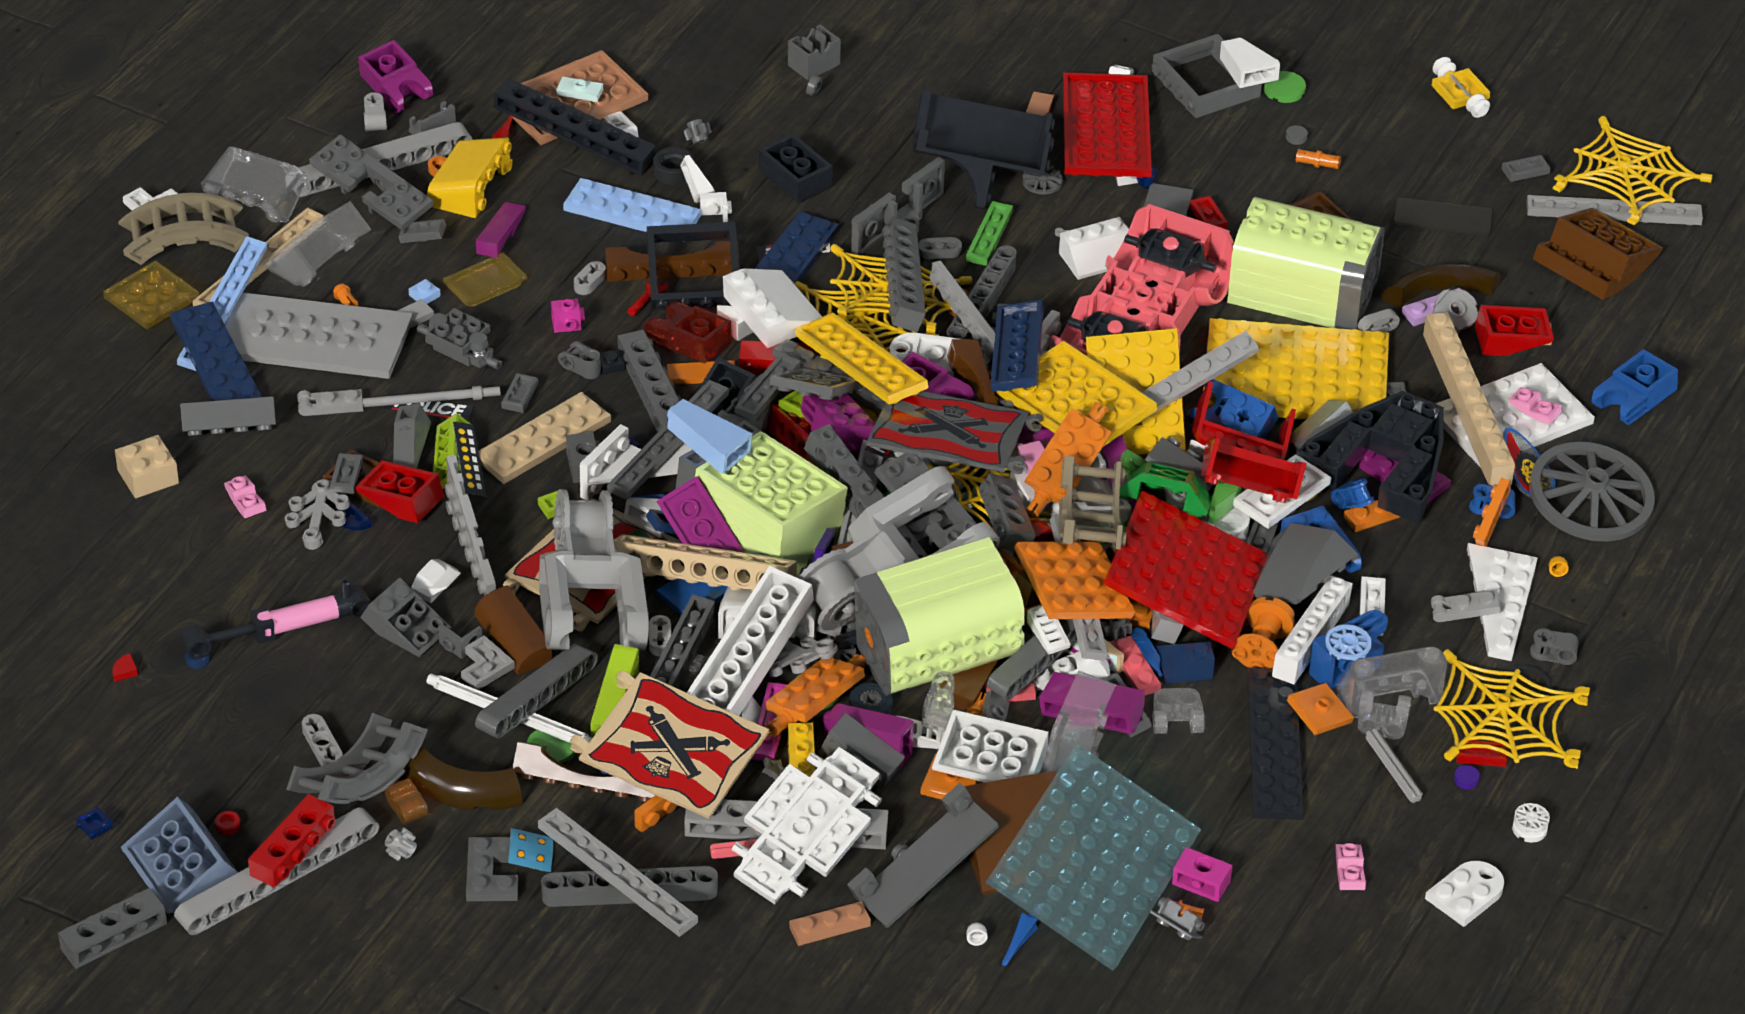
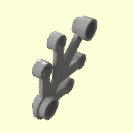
M321 479L313 484L312 491L303 497L295 496L289 500V506L293 512L285 516L287 527L295 528L312 515L309 529L305 530L302 537L304 546L310 550L317 549L323 544L322 536L319 532L323 514L332 521L334 526H342L346 523L344 512L335 511L325 503L326 500H331L335 503L338 510H345L350 506L347 495L331 492V480ZM315 500V503L302 510L306 504Z
M806 637L800 641L801 647L788 640L776 660L780 661L773 663L768 670L769 676L776 677L783 673L782 668L789 664L792 673H802L806 671V664L818 658L824 660L832 658L838 651L837 644L832 639L815 641L813 637Z

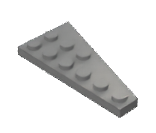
M456 455L446 457L448 484H445L446 495L449 498V501H446L447 512L449 515H453V527L455 531L459 530L460 545L465 546L466 560L472 563V575L474 578H478L479 593L486 595L496 590V583L487 558L485 559L482 538H478L476 530L478 525L469 496L465 494L462 474H458Z

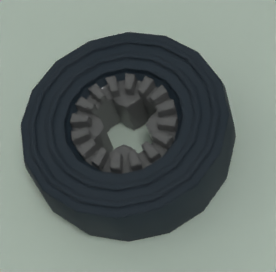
M862 683L851 691L849 697V706L888 715L893 705L892 695H884L878 683Z

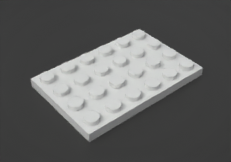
M1542 363L1481 386L1503 438L1505 429L1511 427L1522 434L1535 447L1589 426L1594 422V416ZM1520 387L1540 392L1541 400L1561 405L1562 413L1549 425L1535 420L1516 409L1509 403V398ZM1451 398L1436 403L1444 407L1443 428L1480 466ZM1510 431L1522 452L1532 448L1521 436Z

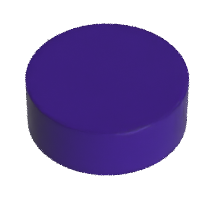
M1469 765L1460 766L1455 771L1454 782L1462 789H1473L1479 783V771Z

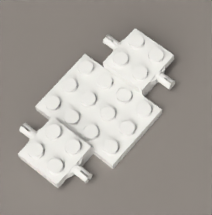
M840 747L837 748L832 756L825 760L812 752L808 756L807 762L816 766L817 769L810 777L789 764L744 817V822L762 835L750 849L738 841L734 844L732 851L743 857L742 863L734 872V877L773 904H776L780 897L789 890L801 898L806 894L808 888L796 882L797 877L804 870L805 864L826 877L871 823L870 817L855 808L857 804L865 799L877 807L882 801L881 797L871 792V787L879 779V773Z

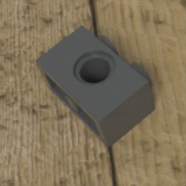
M593 432L566 435V453L573 483L580 482V462L600 444L599 440L595 441Z

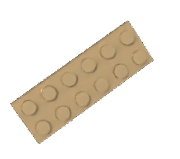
M580 392L478 451L481 466L505 484L565 449L566 435L594 432L610 423L611 415L583 392Z

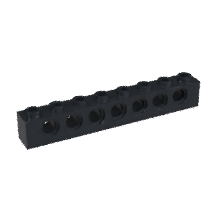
M507 77L494 92L493 108L640 176L653 163L656 145L527 87L520 82Z

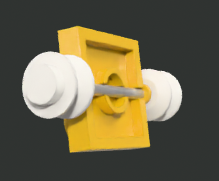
M1442 57L1438 59L1433 66V72L1438 76L1432 79L1433 88L1452 109L1466 106V109L1471 112L1473 117L1484 116L1490 107V103L1487 101L1490 98V91L1469 68L1455 72L1456 65L1451 62L1450 58Z

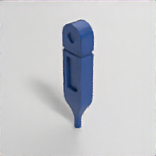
M1133 628L1130 636H1132L1151 669L1156 671L1159 677H1162L1163 673L1160 670L1159 654L1145 631L1141 628Z

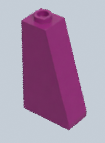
M839 703L824 715L825 736L828 735L830 730L846 713L905 756L898 770L912 756L914 721Z

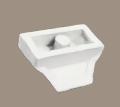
M431 559L417 574L411 589L423 600L432 603L461 573L458 572V569L439 559Z

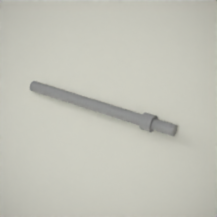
M473 386L472 389L363 398V407L466 398L481 400L482 397L501 396L500 386L488 388Z

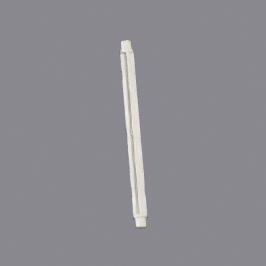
M431 673L427 678V684L434 686L435 689L482 708L487 707L498 699L442 675L437 676ZM536 713L521 722L524 725L569 743L575 734L584 738L588 743L593 739L586 733Z

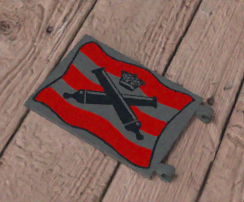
M920 391L919 394L901 399L898 403L890 405L885 403L867 440V446L1005 472L1007 468L1014 474H1022L1024 468L1018 467L1016 464L1023 465L1025 459L1020 456L1011 458V455L1024 425L1030 430L1038 432L1041 430L1042 425L1035 424L1034 421L1042 422L1043 417L1040 414L1029 416L1027 411Z

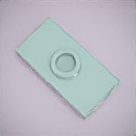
M562 77L556 93L558 96L598 102L603 91V83Z

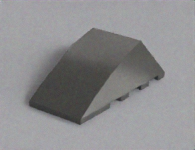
M1291 523L1272 539L1267 559L1253 591L1254 597H1266L1269 600L1277 598L1286 603L1298 604L1317 590L1319 583L1329 581L1332 573L1335 571L1341 572L1345 569L1348 561L1354 562L1359 558L1358 553L1335 530Z

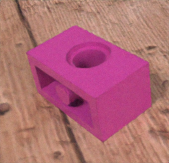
M1186 847L1173 868L1172 884L1219 902L1231 882L1232 865Z

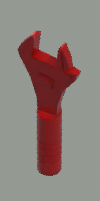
M667 281L663 285L657 284L658 294L668 290ZM649 282L646 283L645 293L627 310L630 316H634L651 299Z

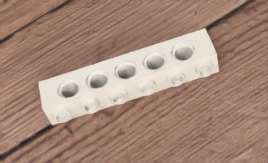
M1330 575L1331 579L1323 585L1277 651L1272 677L1291 684L1296 683L1311 661L1313 640L1334 628L1349 606L1353 583Z

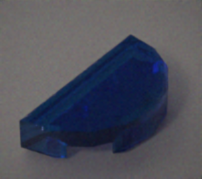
M350 501V506L345 510L335 508V511H342L345 514L346 523L342 525L345 529L365 530L372 527V521Z

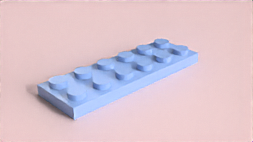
M580 178L563 204L564 211L646 232L647 226L696 224L701 217V209L583 178Z

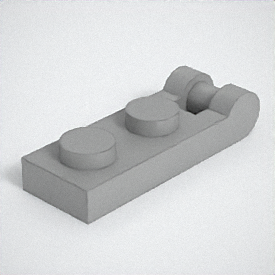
M361 389L310 393L303 390L297 395L299 403L298 412L303 416L363 411Z
M1497 589L1451 597L1436 595L1431 599V606L1434 609L1433 619L1436 622L1501 613Z

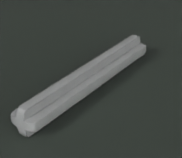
M1377 729L1368 730L1366 732V740L1409 801L1412 803L1420 801L1422 799L1421 790Z

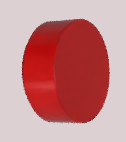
M225 811L218 814L215 818L216 831L225 836L237 833L241 828L239 815L233 811Z

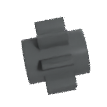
M697 119L687 123L688 128H686L684 134L687 141L691 140L693 144H699L707 141V135L712 131L709 123H703L702 119Z
M1130 618L1102 621L1104 636L1109 637L1111 641L1126 638L1127 634H1132Z

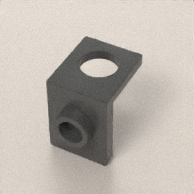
M443 624L438 626L439 643L447 651L454 653L461 659L467 656L465 654V646L469 644V641L474 636H476V640L482 637V628L480 626L462 638Z

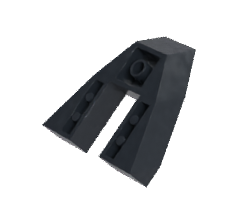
M1400 391L1360 408L1307 439L1297 451V455L1330 476L1331 482L1328 487L1333 489L1339 487L1368 450L1399 462L1379 487L1377 507L1419 524L1433 489L1442 450L1444 407L1408 392Z

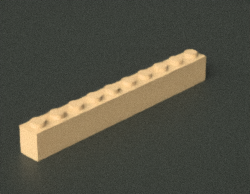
M1448 312L1428 314L1425 318L1423 336L1489 486L1498 485L1500 479L1504 478L1510 480V485H1512L1515 463Z

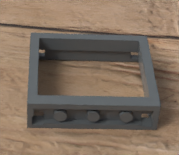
M1219 34L1153 55L1152 72L1195 118L1258 98L1261 95L1262 84L1239 88L1235 84L1199 96L1173 69V67L1212 55L1229 73L1220 59L1221 42L1224 40Z

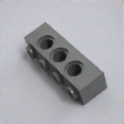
M989 473L986 480L981 483L979 493L994 532L1000 538V548L1016 552L1014 548L1017 542H1033L1036 537L1014 479Z
M150 888L136 893L132 897L58 932L61 951L74 968L77 969L166 925L165 907Z

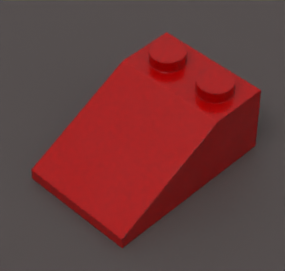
M1481 305L1475 328L1482 355L1507 356L1551 343L1554 340L1545 308Z
M383 460L356 486V491L397 518L414 523H419L444 497L439 474Z

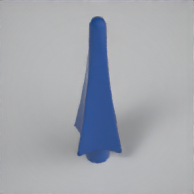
M1030 910L1027 915L1023 912L1021 913L1013 939L1002 961V966L1008 965L1019 948L1038 929L1036 921L1038 920L1039 913L1037 911Z

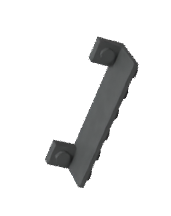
M961 783L957 784L941 799L948 812L876 878L865 868L847 884L854 897L859 902L862 901L864 907L886 928L890 927L999 828L998 823L972 800L967 789Z

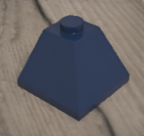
M1201 641L1156 646V651L1160 656V667L1165 684L1213 679L1215 658L1210 642Z

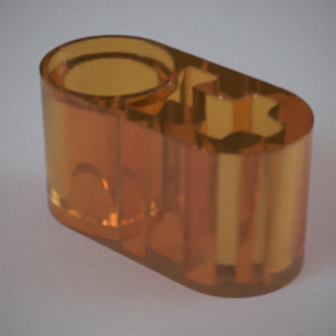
M409 778L394 783L385 789L387 801L402 824L405 825L428 815L424 799Z

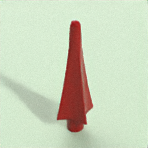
M509 116L503 126L492 137L509 138L513 117Z

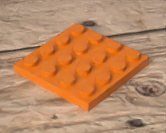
M1017 542L1014 548L1048 619H1129L1134 616L1135 610L1129 598L1103 585L1111 563L1100 542H1073L1072 545L1061 544V542Z

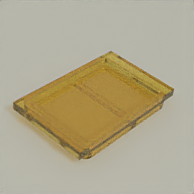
M502 252L498 258H488L443 278V282L466 306H476L520 286L522 281L527 279V276Z

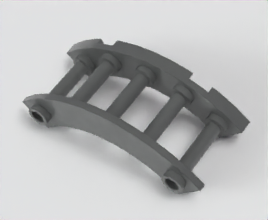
M372 713L364 732L347 753L332 763L320 767L302 768L294 766L286 790L307 794L320 793L319 800L338 804H348L357 800L364 801L376 796L392 785L405 772L403 768L410 758L414 759L424 741L427 729L407 722H403L401 729L390 727L393 720ZM386 736L396 738L387 753L378 751ZM371 760L378 761L372 767L363 770Z

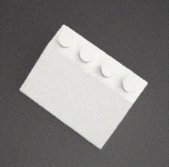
M740 269L723 276L725 299L767 348L780 344L787 339L795 338L794 328L822 317L782 270Z
M953 710L932 770L982 782L1037 774L1042 768L1048 751V732Z

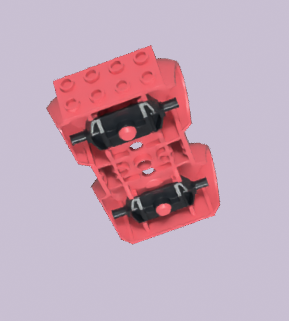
M1151 204L1138 209L1114 258L1110 255L1106 258L1105 267L1107 272L1091 295L1082 296L1078 299L1061 336L1058 338L1052 335L1049 350L1065 341L1087 356L1086 337L1177 328L1180 354V335L1198 307L1210 306L1221 302L1229 290L1231 259L1234 247L1230 231ZM1154 280L1158 282V285L1156 287H1149L1145 283ZM1136 308L1140 311V313L1137 315H1130L1127 312V310Z

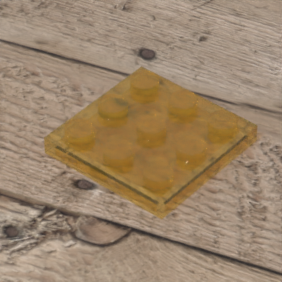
M157 261L150 263L103 291L104 298L145 329H149L169 317L170 312L181 310L191 304L199 296V292Z

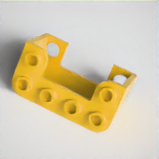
M509 138L459 141L429 184L427 196L433 200L432 207L476 218L480 211L485 209V186L488 181L493 179L495 171L498 169L499 174L505 175L511 170L512 159H510L512 144L509 142Z

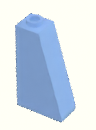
M684 399L671 406L668 410L667 428L718 472L724 474L750 453L752 433Z

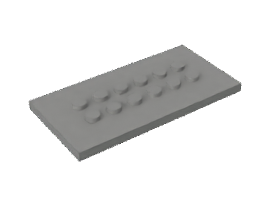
M242 293L225 326L243 361L390 379L412 325L413 313Z

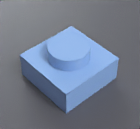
M424 279L409 288V296L416 301L422 299L428 304L440 297V289L427 279Z

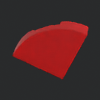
M130 653L118 659L113 666L114 682L138 675Z

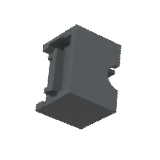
M818 25L817 30L812 28L806 38L802 37V40H800L799 36L792 38L788 41V66L809 81L814 74L818 76L840 65L841 39L822 25Z

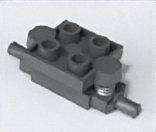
M453 308L446 315L441 313L434 314L429 319V327L423 323H420L417 327V332L425 335L426 343L432 345L433 350L469 367L474 365L481 368L489 365L498 370L502 365V361L493 358V349L488 347L489 343L486 335L490 332V325L460 310Z

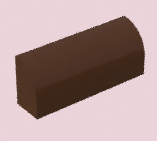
M508 585L489 592L478 602L474 611L475 617L495 645L514 661L515 668L513 670L517 675L541 667L552 660V650L546 648L545 635Z
M999 660L944 677L938 686L936 702L959 710L968 709L973 705Z

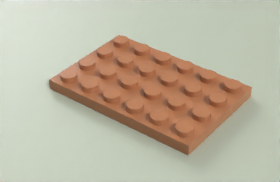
M602 50L521 83L599 120H602L607 115L624 111L648 100V93ZM562 77L603 83V91L598 102L558 96L556 89ZM513 117L540 145L558 138Z

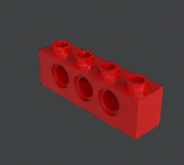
M772 405L768 431L785 447L817 467L804 449L809 434L812 432V425L806 418H799L793 412L789 413L780 409L778 405Z
M308 794L248 858L250 876L276 888L282 880L288 877L290 871L303 861L311 848L317 846L322 836L334 827L333 805Z

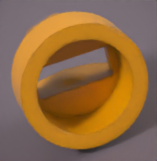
M1554 556L1549 562V571L1555 577L1564 576L1568 572V563L1563 557Z

